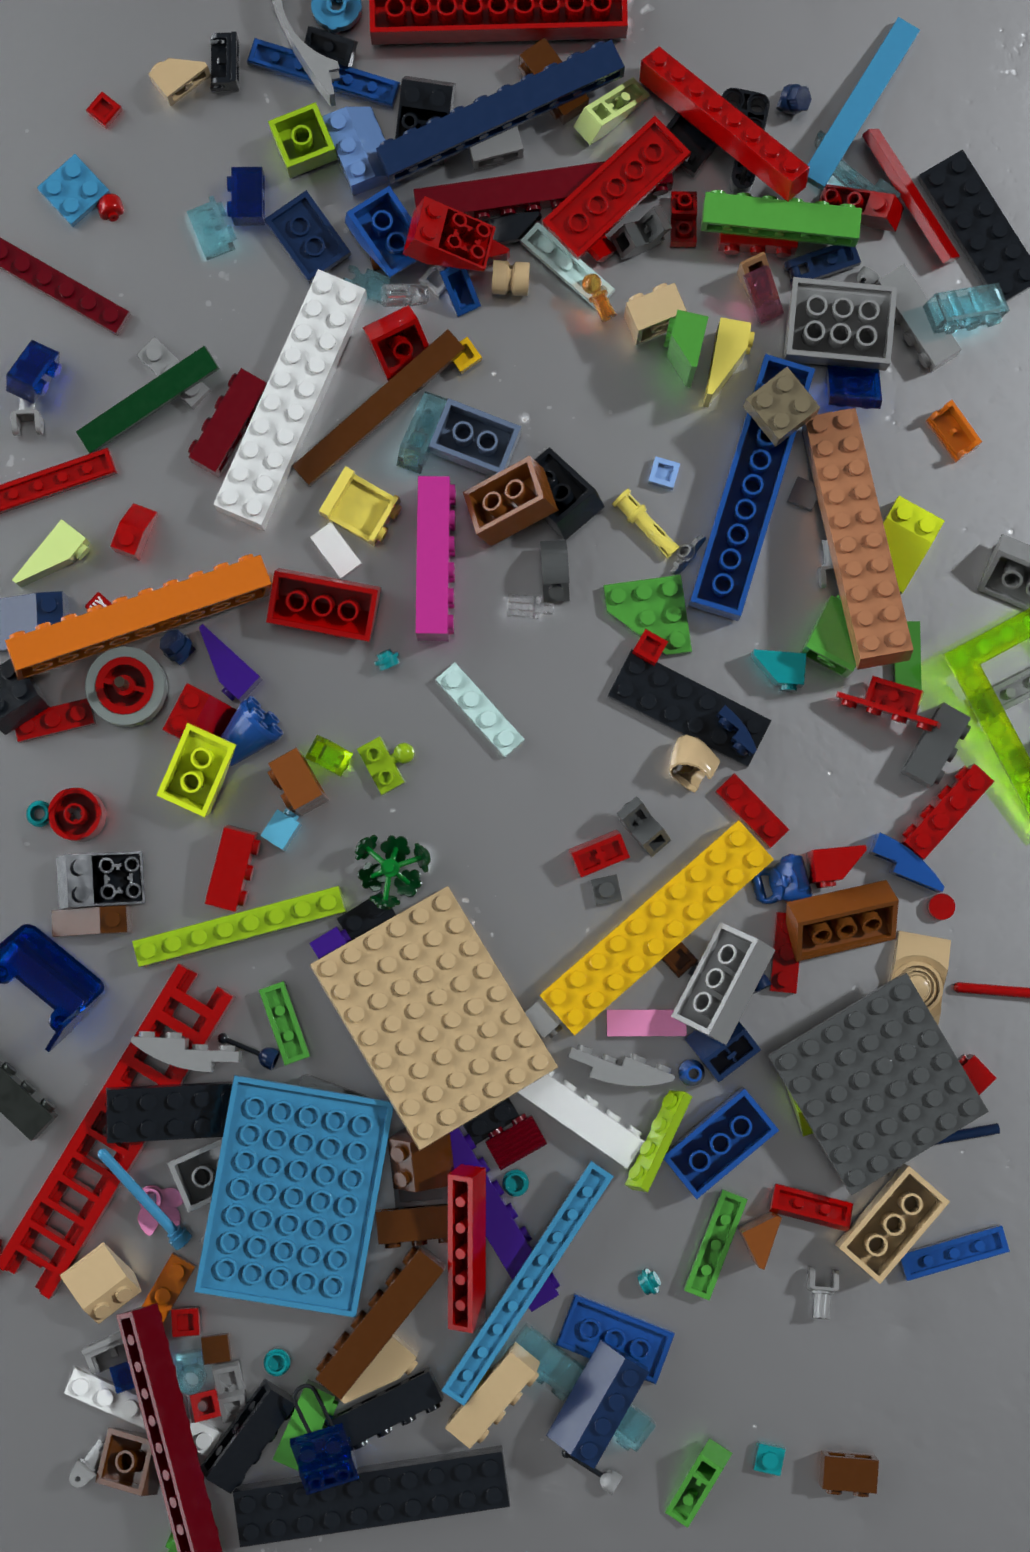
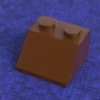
M406 1127L388 1138L394 1189L420 1192L448 1186V1174L454 1170L450 1133L421 1151L417 1148Z
M108 1428L95 1482L139 1496L157 1495L160 1483L147 1433Z

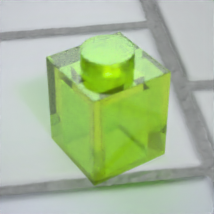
M317 735L305 758L341 777L348 768L353 753L331 740Z

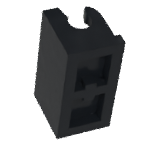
M236 31L212 34L211 91H239V39Z

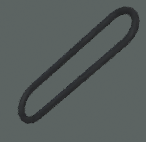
M310 1384L300 1385L293 1393V1405L322 1463L327 1466H335L343 1460L345 1448L317 1389ZM309 1388L314 1392L341 1448V1455L334 1462H328L324 1459L298 1406L296 1396L301 1389Z

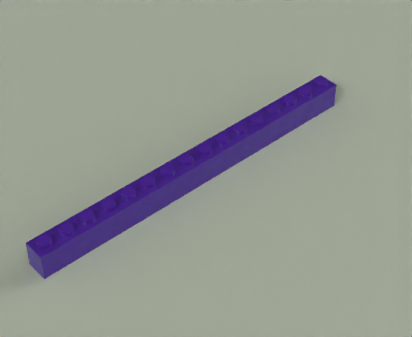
M336 926L309 944L318 959L352 941L346 929L340 930ZM459 1127L450 1133L454 1169L461 1164L486 1168V1237L513 1281L533 1250L529 1243L533 1239L525 1226L519 1227L515 1220L518 1217L516 1210L511 1203L506 1205L501 1197L504 1194L501 1185L497 1179L492 1182L487 1174L491 1170L483 1156L478 1159L473 1150L477 1146L469 1134L464 1136ZM551 1272L530 1304L529 1309L531 1312L559 1295L557 1288L561 1285L553 1272Z

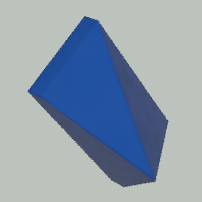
M449 267L440 271L458 317L481 306L467 269Z

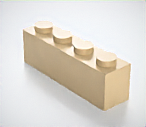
M515 1341L480 1381L465 1406L460 1404L450 1416L445 1429L469 1449L476 1442L481 1444L489 1434L488 1428L491 1424L497 1425L505 1416L506 1411L504 1409L509 1404L514 1406L523 1394L521 1390L525 1385L530 1387L539 1376L537 1370L540 1361Z

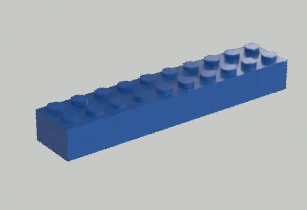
M765 354L753 393L786 367L791 370L809 392L815 368ZM748 412L746 413L688 606L736 621L740 619L797 431L775 447Z

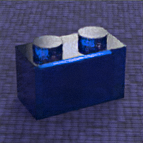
M231 167V176H227V191L231 192V201H227V216L232 218L234 226L265 225V174L263 167Z
M31 340L6 374V391L34 404L39 396L46 394L51 379L58 377L62 367L59 364L60 352Z

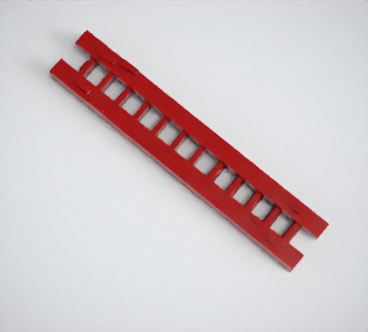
M178 964L134 1036H139V1031L155 1032V1037H161L166 1028L169 1027L176 1032L182 1033V1036L189 1038V1049H192V1044H208L236 996L217 986L207 1005L187 994L199 974L183 964ZM181 1003L200 1014L193 1028L173 1017ZM131 1042L0 1255V1269L2 1271H10L13 1274L18 1272L25 1259L39 1268L45 1267L46 1269L35 1287L39 1289L41 1295L48 1299L52 1298L63 1282L60 1275L73 1266L122 1185L121 1181L106 1165L89 1156L96 1142L100 1141L116 1151L115 1160L128 1174L148 1142L107 1143L106 1134L103 1132L106 1127V1088L130 1087L138 1073H141L158 1085L183 1084L191 1072L188 1069L169 1065L165 1074L145 1063L149 1055ZM83 1164L102 1175L94 1190L75 1179ZM69 1187L88 1198L80 1213L61 1202ZM54 1211L59 1212L74 1222L66 1236L46 1225ZM40 1234L60 1245L52 1259L32 1248Z

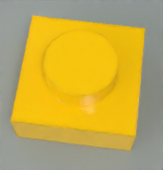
M468 337L460 341L466 351L453 361L461 374L482 361L481 355Z

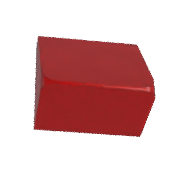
M604 236L588 253L596 262L604 263L617 249Z

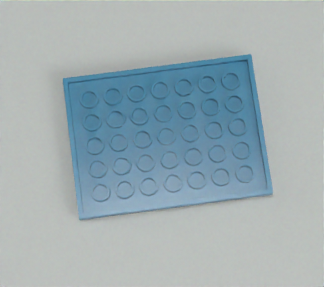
M234 1075L194 1292L356 1318L394 1108L391 1102Z

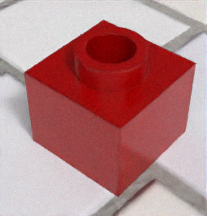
M216 1389L186 1396L192 1423L221 1416ZM200 1401H204L207 1405L203 1412L198 1409Z

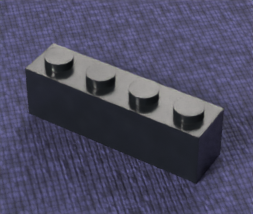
M430 1367L333 1415L332 1422L345 1450L353 1447V1450H357L368 1443L367 1439L374 1435H377L378 1438L383 1437L392 1431V1426L400 1422L402 1426L407 1425L417 1419L416 1414L424 1410L426 1413H430L441 1407L440 1402L443 1401L444 1396Z
M264 1379L200 1466L205 1479L230 1494L236 1487L240 1486L250 1467L259 1461L263 1449L275 1439L280 1426L292 1416L294 1405L291 1395L267 1379Z

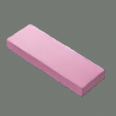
M675 1009L606 1010L607 1036H687L686 1024L671 1017Z

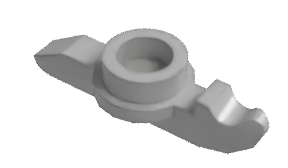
M700 535L694 538L690 545L683 544L679 547L677 551L679 560L674 562V567L671 569L672 574L681 573L689 562L695 558L697 551L706 540L705 536Z

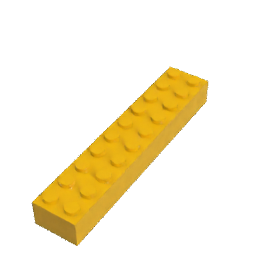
M738 820L539 996L575 1036L774 859Z

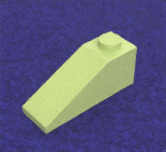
M633 77L585 106L573 127L591 145L606 136L648 100L650 94Z
M61 519L12 581L22 588L74 564L77 559L81 560L88 553L90 542Z

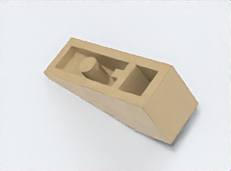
M394 1333L340 1401L346 1404L400 1379L404 1373L410 1375L418 1364L415 1360L418 1352Z

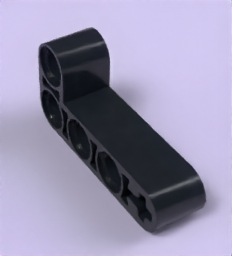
M729 88L723 92L722 97L724 99L735 101L738 104L736 108L765 131L770 101L765 94L739 88ZM758 105L763 111L755 112L751 109V106ZM734 159L729 189L733 195L750 193L755 175ZM741 173H746L744 185L739 184Z

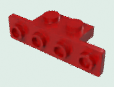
M872 676L865 699L838 691L836 697L842 700L841 705L856 709L857 705L867 708V713L880 717L882 712L892 715L891 720L903 724L910 720L917 723V728L930 732L932 728L940 729L941 726L938 721L917 715L924 694L923 690Z

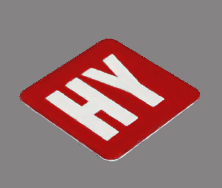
M97 592L85 605V608L88 609L96 605L106 607L112 605V603L100 592Z

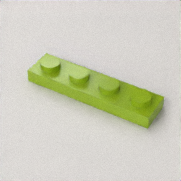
M669 1090L668 1094L664 1097L662 1107L656 1119L652 1122L651 1130L640 1148L637 1160L629 1171V1176L625 1183L627 1187L636 1191H649L692 1099L691 1095L684 1091Z

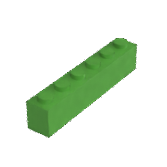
M712 190L705 193L701 231L856 247L860 236L862 208H855L852 204L830 205L826 201L808 203L799 198H792L788 202L771 195L761 198L752 197L749 193L733 195L726 194L722 190Z

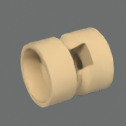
M494 260L492 294L506 295L508 291H511L514 296H528L530 262L516 261L513 265H510L508 261Z

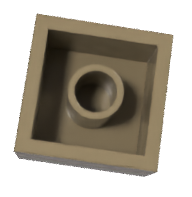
M788 367L784 368L747 397L743 405L744 409L775 447L815 417L820 409L817 402Z

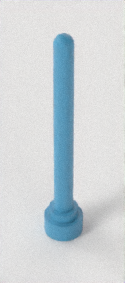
M100 1149L98 1151L99 1159L168 1233L169 1243L174 1249L179 1250L184 1247L192 1238L190 1232L185 1227L176 1226L106 1149Z

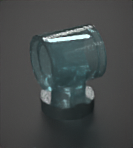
M191 1349L175 1353L178 1373L177 1380L181 1392L189 1395L197 1393L207 1380L202 1349ZM186 1373H195L199 1379L198 1384H189L186 1381Z

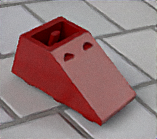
M425 196L413 212L403 254L429 265L484 272L496 227Z

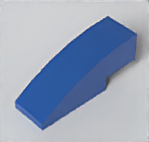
M881 832L876 834L869 854L893 863L890 874L934 892H943L944 885L919 856L897 840Z

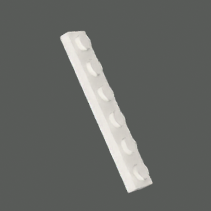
M77 1366L74 1368L64 1394L145 1429L136 1392ZM187 1415L197 1452L208 1457L219 1442L223 1430L202 1421L192 1423L191 1417Z

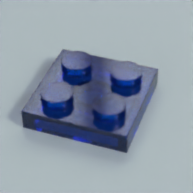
M827 366L828 405L881 409L882 393L879 369Z

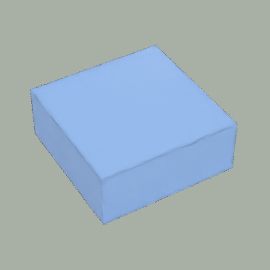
M655 456L648 483L673 490L680 463Z

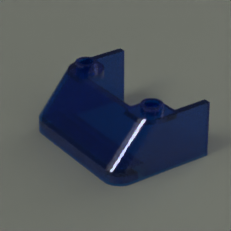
M24 924L0 943V984L9 983L16 978L54 1009L49 1017V1025L55 1031V1034L45 1048L46 1051L50 1052L72 1032L104 991V984L95 974L34 925Z

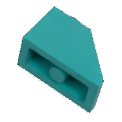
M757 649L752 651L751 659L775 686H782V691L796 692L797 688L803 687L806 653Z

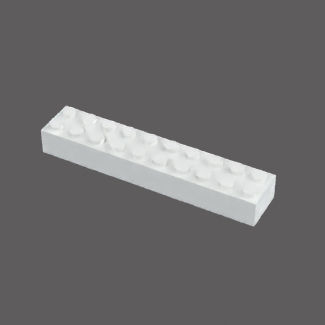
M317 270L213 505L218 512L265 531L291 473L292 466L295 464L368 299L365 288L322 270Z

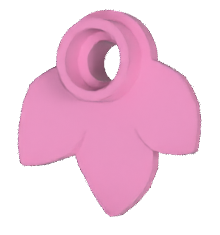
M156 1185L144 1187L143 1190L147 1195L150 1193L156 1195L157 1200L155 1203L176 1226H180L181 1215L177 1207L184 1202L179 1190L172 1187L161 1189ZM138 1201L141 1207L137 1218L138 1223L144 1233L151 1236L159 1223Z

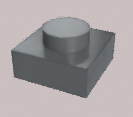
M617 874L591 880L596 906L622 900Z

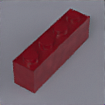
M242 368L238 374L234 373L228 382V391L225 396L221 395L215 404V413L212 418L208 417L201 428L203 433L199 440L195 439L189 447L188 453L190 455L188 457L193 464L219 478L244 436L267 382Z

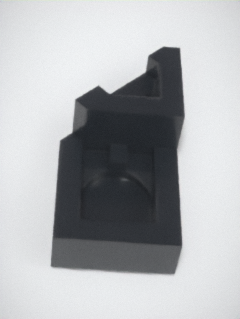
M539 211L526 212L490 219L491 225L496 227L493 239L502 245L520 241L530 231L536 221H540L542 214Z

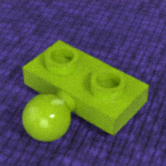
M379 736L357 749L381 795L406 783L396 763L406 764L413 760L415 752L410 744L400 743L395 747L394 753L390 754L382 737Z

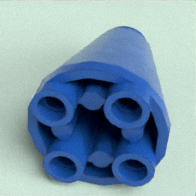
M249 696L240 703L221 735V738L236 744L229 766H233L277 742L283 735V731L277 726L280 722L277 716L271 711L266 713L260 708V703L253 696Z

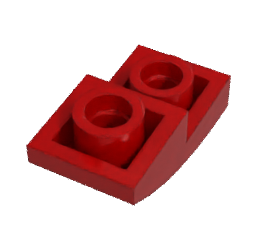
M671 191L670 225L672 229H670V247H696L697 191Z

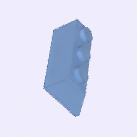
M344 107L322 116L336 149L337 159L353 196L388 183L389 180L377 157L376 148L379 147L385 138L372 107Z

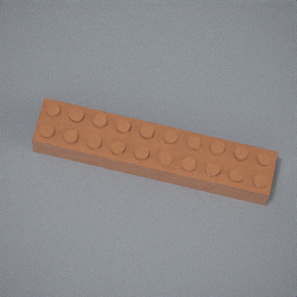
M856 408L817 414L802 426V434L857 670L909 661L914 649Z

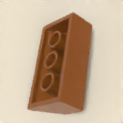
M887 880L787 902L786 924L796 962L896 939L899 900Z

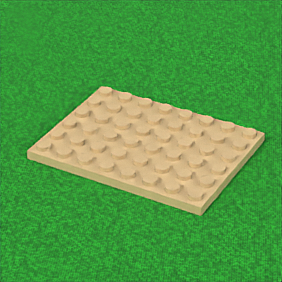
M448 886L310 964L315 976L419 1151L558 1068Z

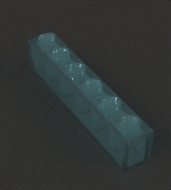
M526 1322L507 1350L516 1341L539 1360L540 1365L537 1370L539 1376L536 1381L540 1384L544 1382L553 1387L551 1392L564 1401L569 1396L584 1366ZM631 1404L614 1434L617 1437L616 1442L627 1451L632 1448L637 1452L656 1427L655 1421Z

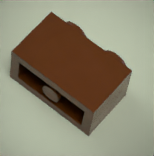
M821 1451L819 1484L822 1489H826V1493L841 1495L842 1491L853 1492V1495L858 1497H869V1493L877 1494L879 1460L875 1455Z

